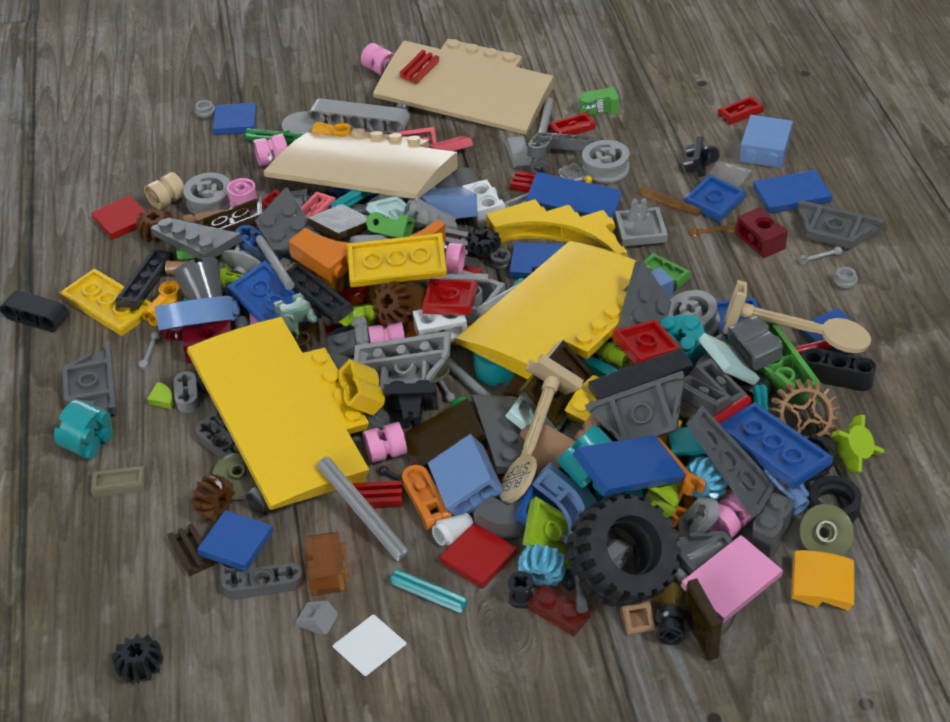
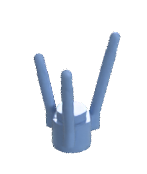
M764 469L765 474L783 493L782 495L793 499V516L800 514L809 506L810 501L807 499L809 498V492L803 484L798 486V489H786L777 477Z

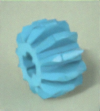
M697 457L686 466L690 473L699 476L706 483L702 493H698L694 488L691 498H713L718 500L728 491V483L709 457Z
M536 543L535 546H526V549L519 556L518 570L530 574L536 586L543 585L546 588L549 585L557 586L565 575V555L559 553L557 548H549L548 545L541 546Z

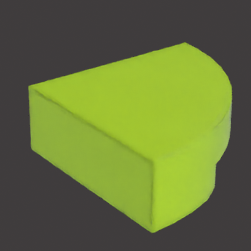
M157 382L147 398L148 405L172 409L173 397L171 390L165 384Z

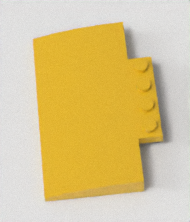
M569 241L456 337V343L526 379H529L532 373L526 370L528 361L532 359L538 362L540 355L544 354L547 356L557 342L564 340L575 354L588 359L612 337V331L617 329L636 260L602 248Z
M282 317L235 329L187 347V353L270 510L336 491L317 467L319 460L326 456L331 458L351 483L366 481L369 468L349 434L367 430L369 422L362 411L349 407L345 403L344 388L340 385L338 378L339 371L326 348L302 353Z

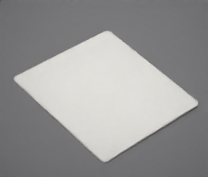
M371 615L337 641L333 648L364 676H367L407 643L377 616Z

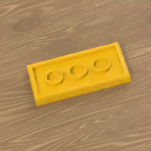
M442 233L347 244L351 287L383 284L391 281L402 282L447 277Z
M95 268L59 292L62 300L120 336L125 335L145 320L142 312L151 304L150 301L145 300L138 310L116 306L115 299L125 286Z

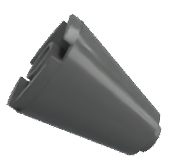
M202 257L203 261L195 263L193 259L175 269L174 280L187 300L223 296L220 266L216 258Z

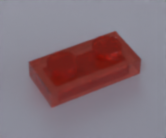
M546 584L527 602L530 611L572 636H575L591 618L590 610L585 613H578L575 601Z

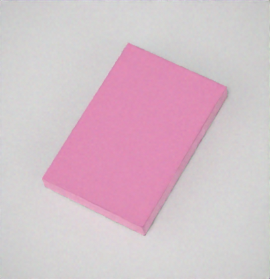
M740 535L685 578L681 583V587L686 591L687 582L697 578L723 624L782 576L783 570Z

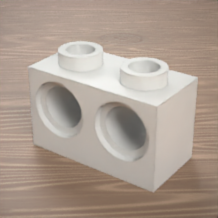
M487 179L462 186L477 194L478 216H474L472 219L478 229L487 226V213L505 208L503 200H499L495 187H491Z
M422 309L413 311L416 336L449 331L451 334L450 342H455L456 337L467 329L465 315L423 314Z

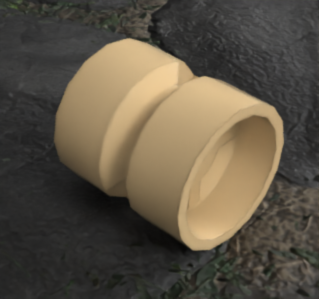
M169 172L160 177L159 181L156 180L146 185L144 191L150 204L159 210L167 207L171 201L176 202L184 197V184L176 173Z

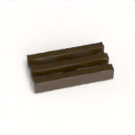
M193 523L187 525L188 529L183 530V528L177 529L178 533L175 535L173 532L167 534L171 545L189 576L215 565L214 560L205 557L206 562L202 563L190 542L189 536H192L197 547L203 542ZM182 540L197 566H191L178 541Z

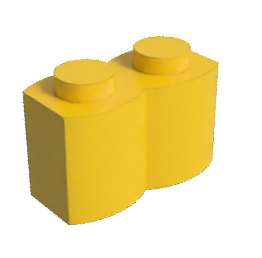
M349 359L338 372L339 383L344 388L345 403L349 407L374 416L383 407L385 402L384 392L379 386L378 373L374 368Z

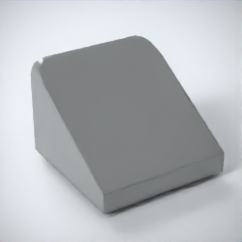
M328 600L307 602L295 625L318 634L326 635L338 617V612Z

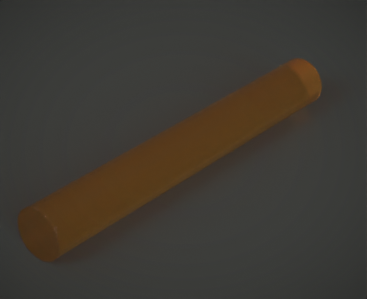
M642 186L640 189V194L698 217L701 213V208L649 187Z

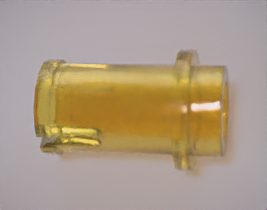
M672 582L670 586L664 588V592L660 594L662 605L674 604L679 606L682 589L677 583Z

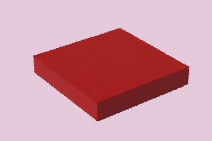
M129 195L91 212V215L105 233L114 240L136 230V219L139 217V213H145L146 211Z
M430 279L422 305L423 314L471 315L478 289L477 280Z
M656 319L612 331V339L634 364L681 348Z
M473 523L439 556L441 564L484 589L517 555V547L478 524Z

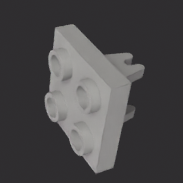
M645 198L641 200L640 204L634 199L630 210L615 211V221L622 246L667 242L668 234L660 208H648Z

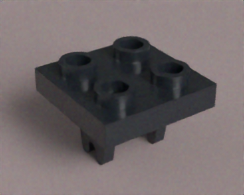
M418 380L415 383L392 381L390 384H384V397L388 411H402L405 428L407 429L410 428L412 421L415 422V426L421 424L423 410H438L435 382L428 380Z

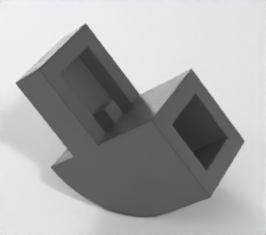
M490 495L474 511V523L505 541L521 537L525 533V526L513 518L520 498L506 505Z

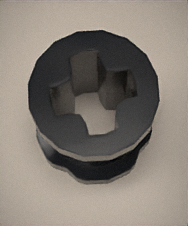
M523 571L511 574L508 579V587L511 590L509 593V603L517 609L530 607L533 603V592L531 591L533 588L532 576Z

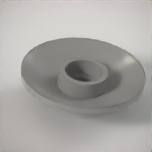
M225 250L222 254L223 261L233 269L234 273L246 274L261 264L258 259L241 251Z

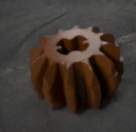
M156 207L153 210L147 209L145 213H139V217L136 219L138 234L146 242L153 240L156 243L161 239L152 235L151 227L158 224L162 219H173V216L165 208L158 210Z
M391 281L381 284V289L374 290L377 297L371 300L376 303L372 310L379 313L378 318L394 323L404 320V315L411 314L408 306L414 304L409 301L413 294L406 291L407 286Z
M218 474L204 475L202 482L197 481V488L192 491L194 493V497L190 501L193 504L192 510L207 520L211 519L214 521L216 518H220L225 510L229 511V506L233 503L232 497L235 495V492L232 490L233 483Z

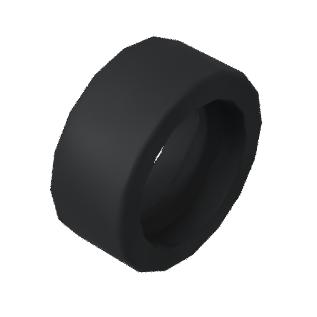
M835 475L824 476L816 480L810 487L808 510L823 504L818 499L823 495H839L851 504L846 508L840 509L848 515L853 523L859 516L862 494L859 487L851 480Z

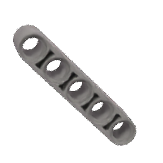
M317 99L308 112L307 118L312 124L316 122L331 125L347 123L350 125L351 130L360 128L366 132L382 131L383 134L390 135L394 132L404 131L410 120V115L402 108Z

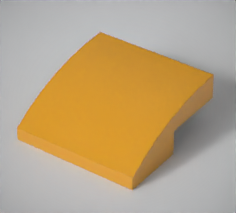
M795 551L792 561L791 598L814 607H818L822 602L849 611L854 606V560L826 552Z

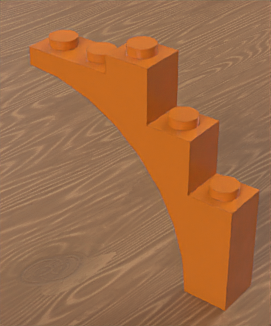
M438 219L425 229L410 236L442 233L443 241H445V223ZM307 228L301 230L288 241L291 257L330 284L343 277L349 271L348 243L320 236ZM402 281V283L405 284V285L409 282V281Z

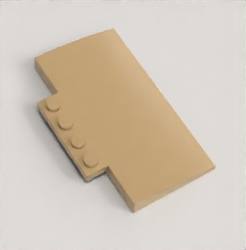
M447 39L441 49L403 41L381 76L373 92V97L400 104L404 103L407 106L527 135L545 104L546 98L549 97L553 90L554 76L519 68L522 63V56L499 51L494 48L481 47L476 44L464 43L456 39ZM422 49L426 50V54L432 53L433 57L435 55L439 56V63L418 84L400 77V71Z
M358 128L353 129L352 132L344 137L307 132L283 150L263 172L264 177L415 199V197L420 198L458 169L457 152L429 148V141L427 139H420L419 136L404 137L399 133L389 135L383 134L382 131L366 132L364 129Z

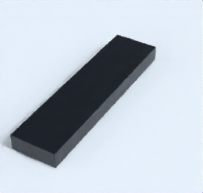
M152 249L115 299L116 306L138 310L165 273L166 261L174 260L173 253Z
M300 262L286 270L294 283L293 289L297 293H301L305 300L309 301L312 306L334 324L354 311L352 304Z
M679 348L588 381V388L595 399L600 400L683 371L684 374L693 370V363L684 351Z

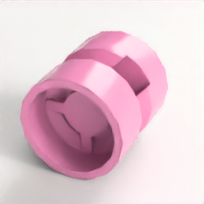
M370 43L361 54V63L382 76L394 53L376 43Z
M283 134L273 135L270 137V140L266 138L253 140L256 159L260 167L270 165L287 148Z
M248 178L235 179L227 186L230 208L257 198L255 183Z
M443 241L447 273L461 274L465 262V245L453 242L446 245Z
M402 322L389 323L386 328L382 325L368 327L370 343L405 338Z
M399 422L384 425L383 430L373 428L363 431V439L371 463L386 460L387 455L394 458L407 454L406 441Z
M730 491L718 502L720 507L719 518L708 529V532L725 531L732 539L741 528H744L753 519L733 491Z

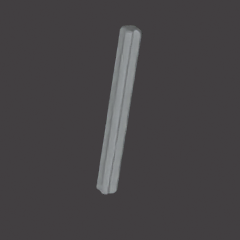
M326 456L319 460L318 469L394 559L399 561L407 555L408 548L331 458Z

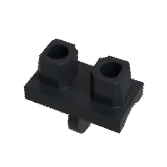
M697 137L696 144L687 145L685 149L687 158H684L683 165L686 173L697 171L699 177L705 176L707 163H715L719 160V149L715 146L704 147V137Z

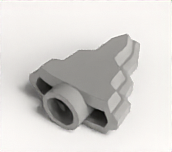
M416 197L414 200H409L404 208L403 215L416 219L415 227L425 229V226L431 225L439 219L445 223V228L455 230L458 228L455 217L438 210Z

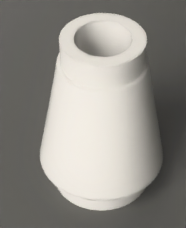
M468 513L438 520L436 525L432 527L433 537L441 546L445 544L451 545L473 524V520Z

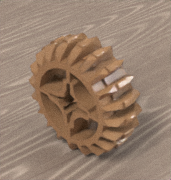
M800 379L796 380L795 389L790 383L785 384L788 393L779 389L777 394L782 399L772 398L771 400L778 407L769 408V412L776 413L777 418L785 424L784 410L794 417L793 429L799 434L807 424L811 423L821 426L819 431L811 436H823L829 440L832 439V435L828 432V429L831 431L838 430V427L833 425L832 421L841 420L840 416H833V412L840 410V406L832 407L831 405L832 402L837 400L836 396L827 398L826 396L830 393V389L825 388L820 392L822 383L817 382L812 388V381L810 379L805 381L804 387ZM795 394H809L801 406L788 403L789 399ZM816 399L821 402L824 408L825 419L815 411ZM807 408L810 417L813 419H804L802 421L797 410L802 411Z

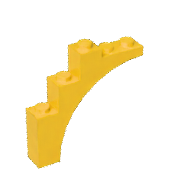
M534 199L486 214L487 228H492L493 232L499 233L501 243L520 239H550L567 243L572 241L609 250L627 257L626 249L618 243L613 233L615 223L604 210L580 217L578 212H574L570 205L546 211Z

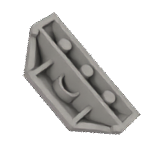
M448 331L355 345L354 361L374 368L377 371L379 386L383 392L384 384H390L392 381L415 383L418 380H428L431 382L450 356L451 334Z

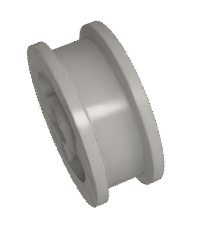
M599 140L590 143L582 151V160L584 162L582 171L584 176H591L592 182L600 184H611L621 181L630 171L628 162L630 157L629 149L624 144L614 140Z
M203 173L188 180L183 188L188 211L195 216V213L213 211L214 213L219 209H229L230 200L228 198L227 186L230 180L219 173Z
M689 290L679 293L670 299L672 303L668 316L694 315L698 317L706 333L710 336H713L719 329L720 316L716 299L711 294L700 290Z

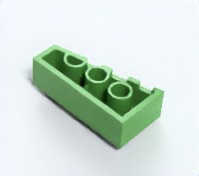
M765 321L769 331L774 336H778L783 343L782 359L753 371L772 383L775 394H777L779 389L788 393L785 388L787 383H790L795 389V381L799 379L803 387L805 381L810 379L813 388L817 382H820L778 324ZM795 394L789 399L788 403L801 406L809 394ZM816 399V404L821 403L818 399Z

